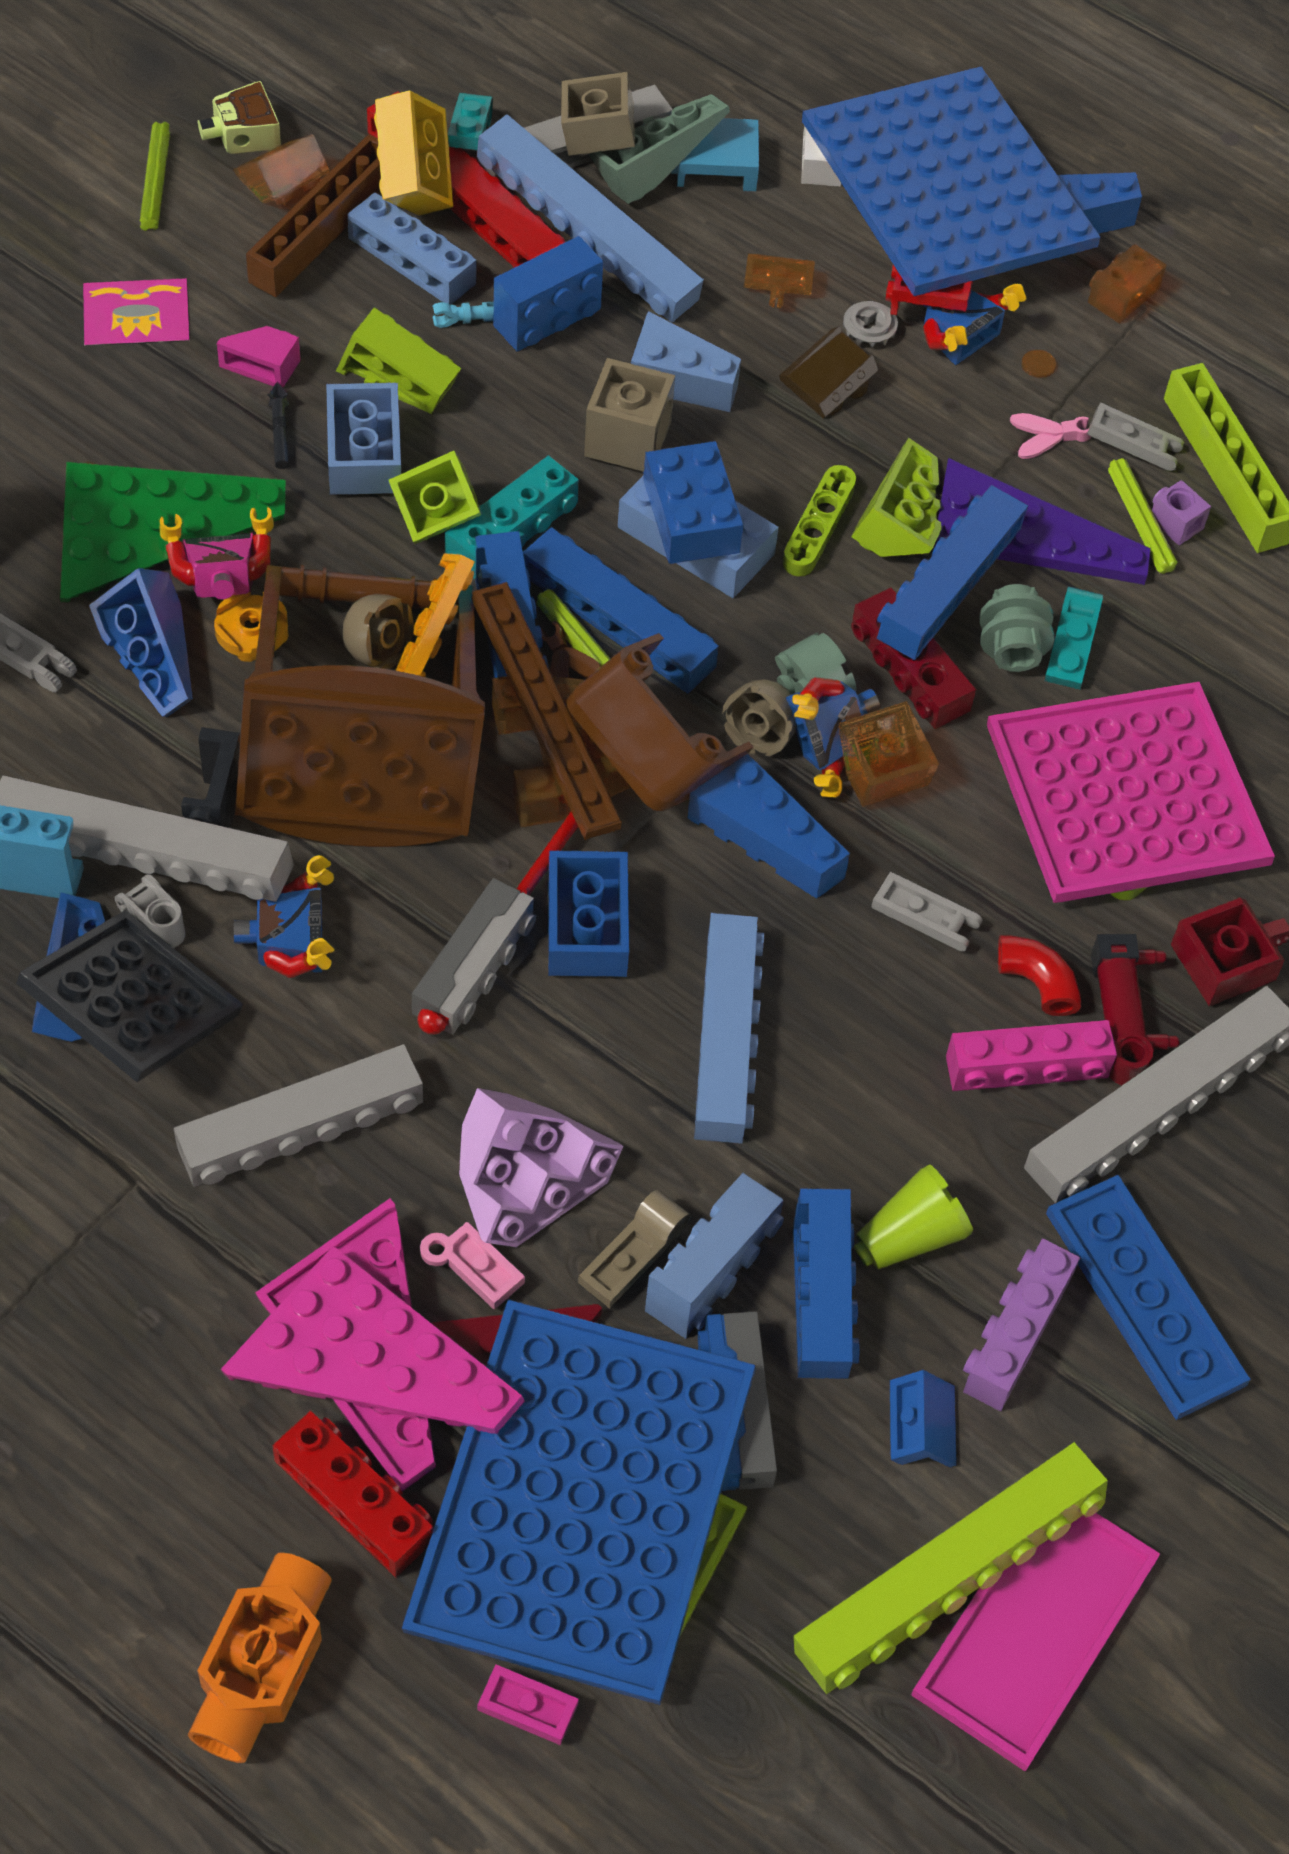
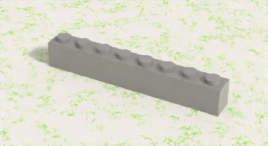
M4 775L0 780V805L73 818L74 825L69 838L71 855L75 857H90L101 860L109 865L119 864L136 868L146 874L157 873L173 877L180 882H195L207 885L217 891L228 890L245 894L252 899H266L277 902L294 866L287 841Z
M1265 986L1030 1149L1024 1169L1055 1203L1067 1195L1070 1197L1083 1191L1089 1184L1088 1180L1097 1174L1101 1177L1107 1175L1119 1163L1118 1159L1127 1153L1132 1156L1141 1151L1149 1142V1137L1156 1132H1159L1161 1135L1168 1132L1178 1122V1117L1188 1111L1192 1114L1199 1110L1207 1102L1210 1094L1216 1090L1219 1093H1223L1230 1088L1237 1080V1075L1244 1070L1248 1073L1256 1070L1271 1051L1275 1050L1279 1053L1288 1047L1289 1008L1268 986Z

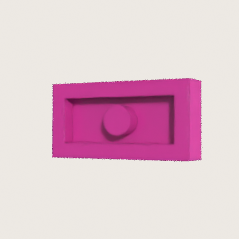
M495 1664L477 1705V1710L561 1745L578 1706L579 1699Z

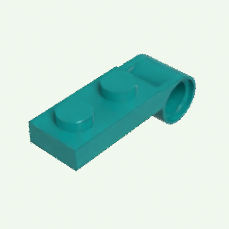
M459 93L448 131L449 147L478 149L479 135L486 130V127L491 125L493 111L492 96Z
M1068 586L1044 681L1081 689L1103 600L1102 594Z

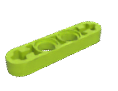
M835 465L825 472L785 547L783 567L789 574L800 577L806 576L814 570L854 493L856 475L849 467ZM838 481H843L838 488V492H834V484H837ZM821 503H829L836 509L833 512L826 513L820 511L817 506ZM815 528L820 530L822 535L818 538H811L805 535L804 530ZM802 548L806 550L805 558H802L800 561L795 560L799 557Z

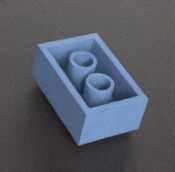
M398 383L326 384L330 495L393 493L388 480L401 474Z

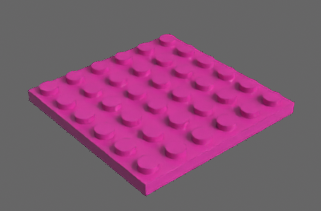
M1200 682L988 716L987 728L1054 903L1272 865L1275 855Z

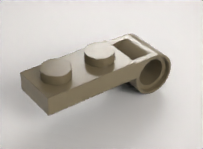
M659 1189L654 1190L641 1203L634 1220L579 1275L578 1283L610 1309L682 1233L691 1215Z

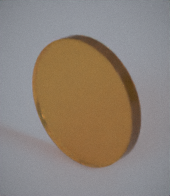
M1031 350L1022 358L1023 370L1033 377L1044 378L1050 376L1055 371V358L1046 351Z

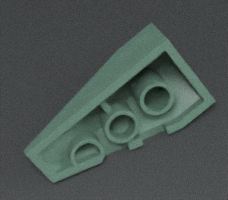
M712 94L675 107L671 115L665 118L654 119L653 116L642 119L644 125L634 129L635 147L592 152L589 156L611 191L629 204L632 201L641 199L646 193L655 189L730 112L729 106Z

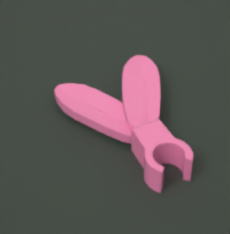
M1020 413L1012 415L1010 422L1013 426L1022 431L1037 434L1022 444L1018 456L1021 459L1035 458L1054 447L1061 440H1077L1080 442L1090 440L1091 436L1087 435L1089 428L1087 430L1080 429L1088 427L1089 418L1078 417L1075 420L1063 421L1060 425L1055 421L1032 414Z

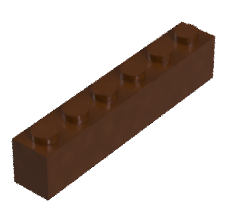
M368 134L246 253L248 283L276 298L348 226L347 214L373 193L381 194L379 188L381 179L380 162L377 157L378 138Z

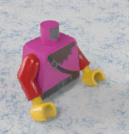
M255 507L251 509L250 519L252 527L256 532L254 536L253 533L183 539V542L179 541L182 535L181 517L175 514L176 526L167 527L162 516L160 518V536L165 541H168L166 551L172 575L187 586H192L197 597L200 598L216 597L224 600L232 595L249 593L253 581L260 578L267 571V565H270L271 536L267 535V533L274 527L271 509L267 507L268 515L262 520L257 519Z

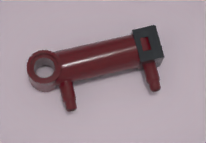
M1097 934L1091 952L1094 978L1099 979L1104 1020H1109L1117 1054L1109 1077L1115 1083L1123 1086L1149 1067L1153 1058V1050H1167L1168 1048H1177L1179 1046L1178 1036L1146 1034L1136 968L1137 965L1164 963L1166 961V953L1164 951H1155L1154 949H1138L1136 934ZM1124 1057L1131 1058L1136 1062H1129Z

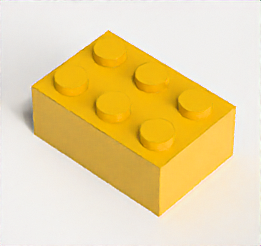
M410 90L376 99L374 121L378 132L379 146L377 147V157L380 162L381 172L379 188L383 200L418 216L453 207L446 109Z

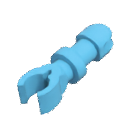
M444 302L432 305L436 315L445 314L440 317L435 315L432 317L436 327H448L458 321H462L463 324H469L471 320L483 319L484 322L493 321L494 302H482V305L477 306L462 303L461 307Z

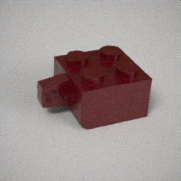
M1240 897L1180 920L1172 939L1171 947L1208 1006H1212L1276 981L1285 961L1277 946L1288 941L1289 925L1284 918L1262 924L1246 899Z

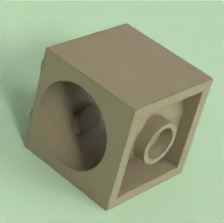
M607 358L586 409L584 456L644 472L645 452L661 450L671 425L675 375Z

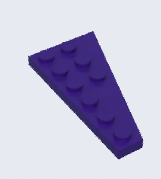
M948 458L937 519L941 522V532L934 547L941 537L946 539L949 537L950 530L959 516L965 517L967 515V510L976 495L982 497L992 485L1028 505L1021 530L997 559L1145 585L1151 548Z

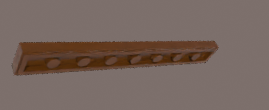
M505 582L472 591V602L584 839L620 830L622 821L508 583Z

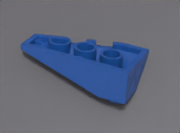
M138 568L89 606L103 641L107 646L114 647L121 657L120 663L125 669L131 670L139 680V687L161 716L169 717L193 699L181 603L168 572Z
M61 892L47 956L105 922L99 902ZM37 1001L32 1032L70 1042L82 1038Z

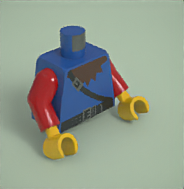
M1013 284L1006 287L1003 293L986 295L971 290L966 311L923 305L927 308L923 331L928 347L931 350H941L953 364H959L1001 333L1005 310L1015 311L1019 308V302H1024L1027 299L1023 286L1021 284Z
M814 677L802 692L786 697V700L795 718L796 733L803 757L817 769L822 770V774L814 777L815 785L823 787L821 797H838L842 791L840 775L846 763L843 744L869 735L864 716L880 709V703L872 689L857 695L852 688L842 681ZM865 722L866 733L860 735L859 723ZM857 724L858 736L852 737L851 726ZM849 727L850 738L844 740L843 728Z
M314 856L307 864V872H304L283 887L277 902L266 899L257 900V920H234V944L257 943L259 964L267 966L288 978H295L309 971L322 972V970L329 969L332 961L326 954L332 953L334 948L322 938L321 888H317V882L322 885H329L333 882L334 874L326 869L330 867L331 862L323 856Z

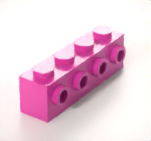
M1109 1020L952 1033L946 1061L952 1091L1108 1078L1117 1054Z

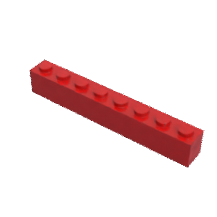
M373 104L367 108L368 133L378 138L374 121L376 105ZM449 147L453 207L450 209L514 268L565 243L563 237L555 234L547 227L540 216L534 215L523 205L519 197L512 195L503 187L497 177L491 176L481 167L476 158L470 157L462 148Z

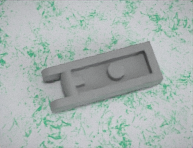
M1101 402L1095 411L1087 435L1168 471L1174 470L1178 461L1174 456L1166 453L1167 449L1173 452H1180L1184 445V441L1181 438Z
M892 872L889 873L880 887L871 907L959 951H965L969 945V941L964 936L957 934L961 926L965 924L976 929L979 928L983 921L982 917L977 913Z

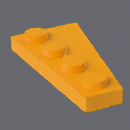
M443 554L439 565L445 568L444 573L431 583L427 593L430 596L431 605L418 615L413 627V634L417 636L415 643L410 641L406 645L396 671L422 677L426 676V672L423 669L428 659H433L441 646L442 639L439 636L444 625H449L457 613L458 605L455 602L461 590L466 591L472 582L474 571L471 569L475 561L459 554Z

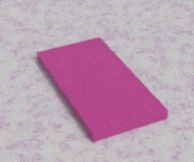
M1097 1513L1090 1517L1082 1515L1071 1523L1070 1529L1056 1541L1048 1539L1037 1547L1035 1554L1022 1565L1012 1564L1002 1571L1001 1577L994 1585L985 1590L978 1589L918 1681L911 1696L1026 1772L1156 1563L1160 1553Z

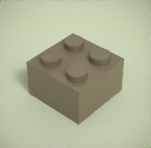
M628 72L562 81L561 124L569 156L635 147L634 101Z

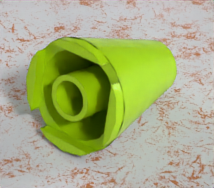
M929 1164L921 1168L856 1234L859 1243L854 1245V1249L866 1267L873 1263L879 1270L966 1239L972 1234L973 1227L957 1197L955 1199L952 1198L946 1189L949 1185L932 1165Z

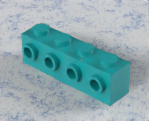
M548 455L479 507L481 516L445 532V553L463 555L475 561V536L519 531L523 547L526 541L538 532H544L560 515L569 513L578 503L579 479ZM474 562L473 567H472V569H471L472 571H474V577H473V579H475V562Z

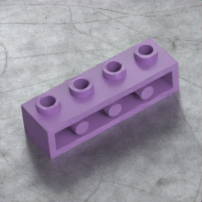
M1043 1238L1035 1252L1027 1249L1017 1271L1023 1273L1018 1284L1011 1281L1008 1284L999 1303L1005 1306L1001 1316L997 1317L992 1314L981 1336L987 1342L982 1351L973 1349L964 1366L963 1371L969 1374L964 1393L1000 1412L1002 1411L1072 1279L1080 1259L1079 1256Z

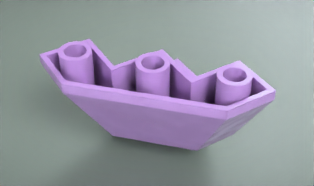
M477 1088L462 1124L459 1175L481 1240L490 1244L511 1247L519 1246L606 1185L623 1146L547 1107L507 1093Z

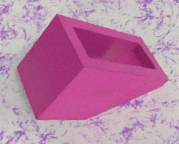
M269 326L223 337L217 342L219 367L274 386L278 381L284 387L301 361L299 337L287 331H280Z

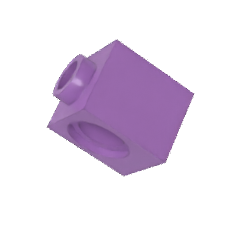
M1182 480L1170 488L1164 487L1159 490L1152 501L1154 504L1152 512L1161 530L1177 545H1181L1204 529L1211 508L1205 500Z

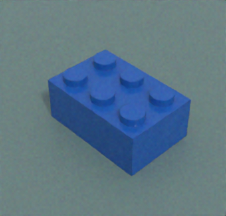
M577 236L495 277L493 326L518 352L529 345H535L541 339L557 331L566 329L569 325L585 317L592 316L601 309L603 260L580 236Z
M716 441L645 452L643 481L668 563L674 564L740 553L743 523Z
M549 851L548 976L627 977L629 959L628 852Z

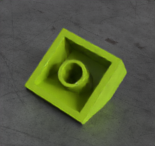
M455 451L388 480L414 544H418L481 516L476 494L465 467Z

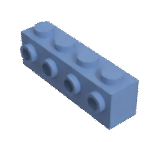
M376 192L347 214L348 238L442 302L451 305L476 285V259L471 254L462 251L450 243L443 235L437 234L423 225L419 219L410 216L396 205L383 200L382 196Z

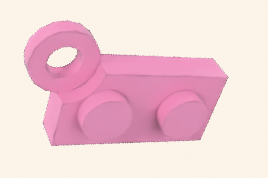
M468 1222L450 1237L442 1233H431L421 1241L420 1254L424 1262L432 1266H442L448 1263V1266L494 1310L525 1284V1276L490 1243H485L481 1240L479 1232ZM433 1244H441L445 1250L440 1255H433L430 1253L429 1248Z

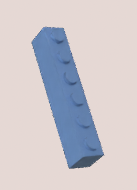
M711 913L696 1102L695 1140L742 1143L744 1130L752 1129L754 1105L747 1104V1093H754L756 1082V1069H749V1058H756L758 1035L751 1034V1023L758 1024L760 1013V1000H753V989L760 990L762 966H755V956H762L764 933L757 932L758 917Z

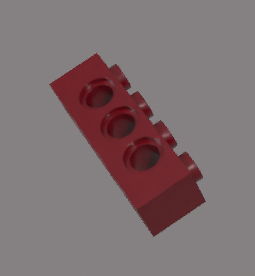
M890 587L855 604L851 628L855 637L859 641H863L870 649L876 663L880 667H884L892 676L897 689L905 693L914 703L918 715L923 719H927L931 726L937 729L971 711L976 689L934 638L931 639L915 660L877 639L881 623L877 622L878 616L886 603L893 604L896 601L897 594Z

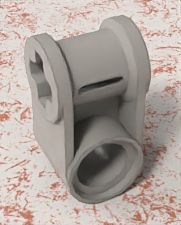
M146 874L141 878L142 883L126 894L119 893L115 896V902L121 912L124 910L128 911L172 948L183 942L185 927L181 907L178 902L163 890L154 877Z

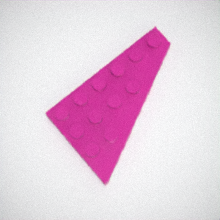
M389 1198L255 1292L259 1301L268 1313L271 1314L329 1249L335 1246L412 1308L398 1213L394 1202ZM332 1398L384 1471L399 1485L402 1492L436 1467L429 1418L421 1416L414 1418L384 1412L381 1408L355 1406L352 1402Z
M335 1246L329 1249L221 1368L223 1374L232 1381L239 1379L259 1383L267 1388L288 1389L296 1394L326 1399V1397L352 1402L355 1406L365 1408L377 1407L381 1408L384 1412L414 1418L421 1416L445 1421L448 1425L458 1427L470 1426L478 1431L497 1434L525 1402L521 1394Z

